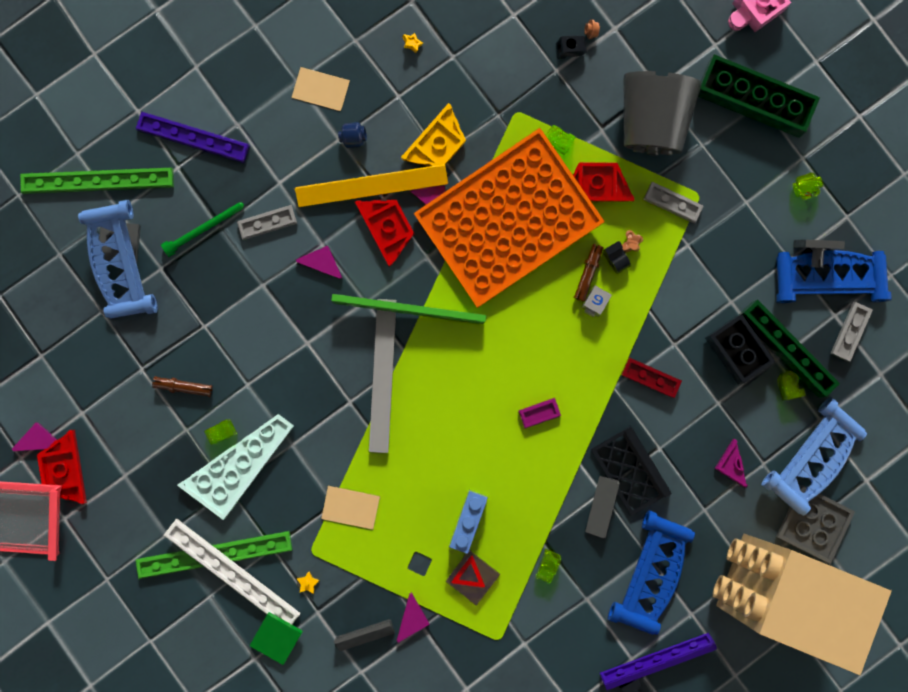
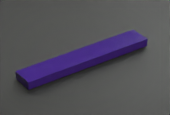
M142 111L136 126L137 131L241 163H245L250 147L247 143Z
M706 633L600 672V676L606 690L717 650V646L710 634Z

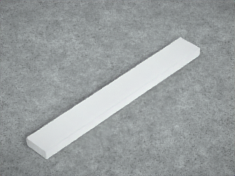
M178 519L165 532L164 536L264 613L268 614V612H271L290 624H293L300 615V612Z

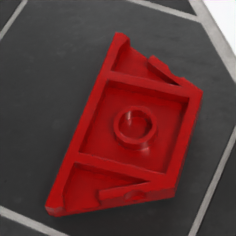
M579 162L573 176L591 202H634V196L618 163Z
M356 201L355 204L389 267L392 266L414 236V232L398 201Z
M69 430L66 432L67 434L37 454L41 483L45 485L62 486L60 498L84 504L87 503L76 434L75 430Z

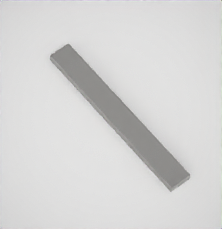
M377 299L381 301L397 303V300ZM377 310L369 452L388 453L396 312Z

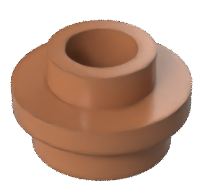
M590 20L586 23L584 33L588 39L598 37L599 23L595 22V20Z

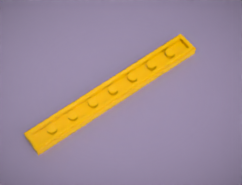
M443 164L295 187L298 207L445 185L448 184L446 166Z

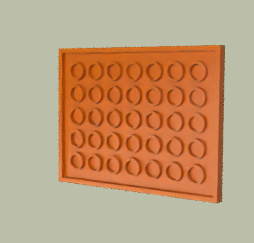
M541 128L414 213L477 308L605 222Z

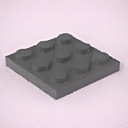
M800 485V491L802 493L806 492V487ZM818 494L808 502L811 509L804 516L798 514L791 507L789 508L776 537L831 564L855 511Z

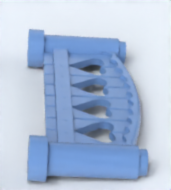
M129 200L119 201V204L84 210L78 214L79 222L87 226V249L90 266L95 281L108 304L104 307V315L110 319L145 312L153 314L157 313L158 310L155 296L153 294H144L125 221L133 219L134 216ZM97 228H105L114 232V234L105 243H102L99 240L100 234H98ZM102 247H110L118 250L119 253L108 262L104 259L105 253H103ZM113 265L123 269L124 272L116 280H111L107 266ZM112 284H119L129 288V290L120 299H117L114 296L115 291L112 289Z
M832 397L826 399L819 407L818 412L824 418L782 473L779 475L776 471L770 472L761 484L768 491L772 490L793 510L803 516L811 509L808 502L820 494L839 474L851 453L855 440L862 441L867 435L865 429L838 406V402ZM830 432L844 435L845 440L840 442L839 448L834 446ZM819 447L833 450L834 454L832 457H829L827 463L823 461ZM808 462L820 463L822 465V471L818 472L816 478L812 477ZM796 477H804L811 480V485L806 487V492L802 493L800 491Z

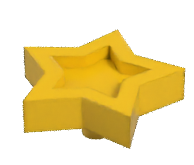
M415 33L411 36L405 34L402 36L405 42L404 48L411 49L415 53H417L418 47L423 45V42L417 39Z
M309 571L305 577L297 578V580L301 584L300 592L307 590L314 594V585L319 580L313 578Z

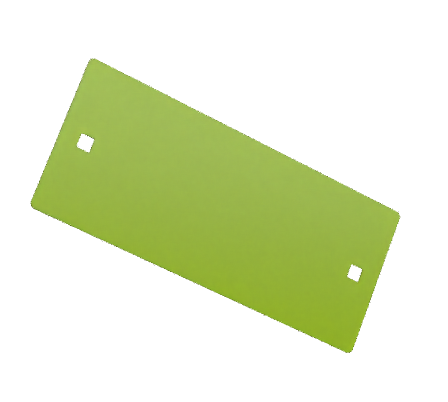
M517 112L512 116L493 159L541 128L572 175L579 162L618 163L634 196V202H592L605 221L602 225L479 308L476 307L447 262H444L424 307L486 315V321L484 324L419 316L393 371L389 452H369V423L339 487L380 496L374 528L372 530L324 520L311 548L314 556L408 599L409 593L412 592L419 605L494 640L501 639L506 631L689 224V221L643 200L651 182H654L697 203L699 201V195L696 191L521 112ZM632 230L636 235L642 236L643 241L639 244L640 250L638 252L633 250L625 252L631 267L616 274L604 254H601L598 262L600 265L599 268H596L586 299L595 285L612 296L601 315L591 317L582 308L584 302L573 297L585 268L584 262L589 257L592 244L602 246L604 249L618 241L624 244L627 242L626 232ZM555 398L561 416L525 429L519 410ZM471 490L487 496L488 499L467 554L450 548L449 544L468 491ZM414 552L421 553L432 559L425 576L408 569ZM470 556H473L485 585L484 588L451 583ZM471 564L459 580L478 582Z

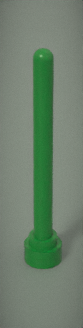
M242 202L235 204L177 240L162 243L161 247L168 257L176 254L175 251L178 250V247L244 208V204Z

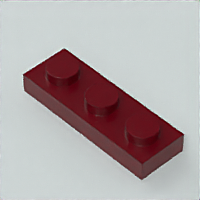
M632 358L627 359L621 376L671 398H675L682 380Z

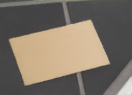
M300 67L292 98L341 111L350 80Z
M328 486L321 519L373 530L380 496Z

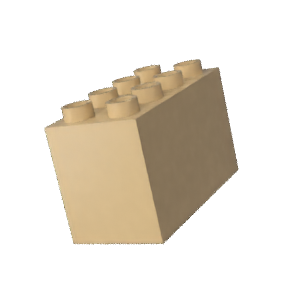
M743 534L741 540L735 538L727 552V560L733 562L728 576L720 575L713 589V597L718 599L716 606L760 635L861 675L892 591L793 550L756 537Z

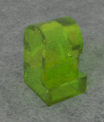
M552 125L546 134L552 146L564 156L576 139L574 135L564 132L555 125Z
M793 371L783 372L778 376V386L782 401L806 396L804 388H798L799 377Z
M225 419L204 431L210 445L237 435L231 419Z
M545 549L535 577L551 583L561 563V555Z

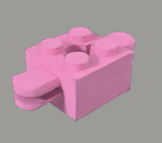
M734 0L732 4L737 10L730 15L728 25L732 30L739 31L749 24L752 30L757 32L783 13L791 2L790 0Z

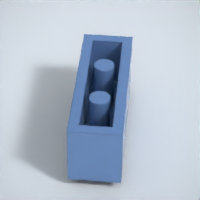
M471 490L468 491L449 544L450 548L468 554L488 499L487 496Z

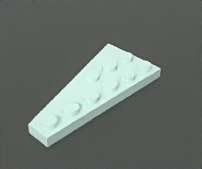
M276 415L177 486L224 520L293 429L294 425L281 415Z

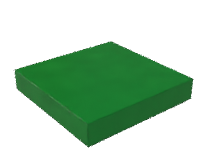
M268 612L250 647L284 665L303 631Z

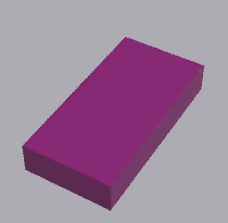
M555 398L519 410L525 429L561 416Z

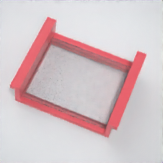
M0 481V551L48 554L49 561L57 560V556L60 554L59 516L62 486Z

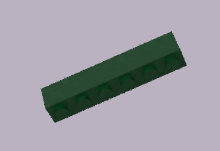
M759 300L751 302L740 313L753 331L818 398L827 397L840 384Z

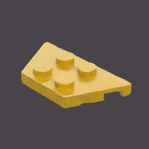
M448 103L401 156L403 161L427 167L446 165L464 145L466 139L459 127L451 104Z

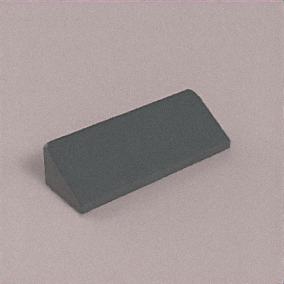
M599 476L585 532L604 539L606 538L620 484L618 480Z
M388 619L337 636L334 644L339 651H343L395 633L392 621Z

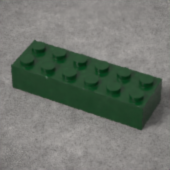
M715 54L709 60L702 76L701 89L698 96L798 138L807 132L820 99L816 95Z

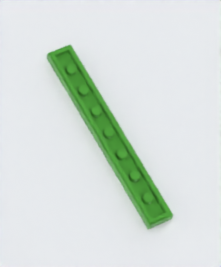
M173 168L20 174L22 194L174 188Z
M332 294L331 300L333 304L461 322L484 324L486 321V315L345 295Z
M290 531L212 545L232 561L293 550ZM185 551L135 560L138 579L204 567Z

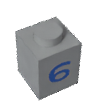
M595 285L582 306L585 309L584 312L591 317L595 315L597 317L600 316L612 295Z

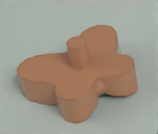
M628 230L626 232L627 242L622 244V249L626 253L632 250L638 252L640 250L639 244L643 241V237L638 234L636 235L632 230Z

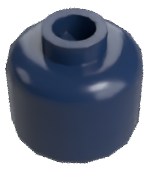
M359 122L343 124L341 131H338L339 142H343L346 148L362 147L364 141H367L365 126H362Z

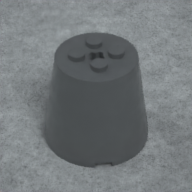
M636 71L624 74V147L632 149L634 152H647V155L658 156L659 153L662 155L682 153L701 89V81L676 73H668V76H657L656 71Z

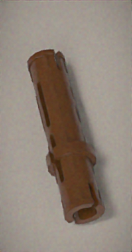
M592 244L589 257L584 262L585 268L573 297L574 299L585 302L596 268H599L600 264L598 262L604 247Z
M154 376L153 378L155 382H152V388L154 389L158 388L169 390L171 393L177 391L208 397L212 395L210 391L213 390V385L180 381L173 377L167 379Z

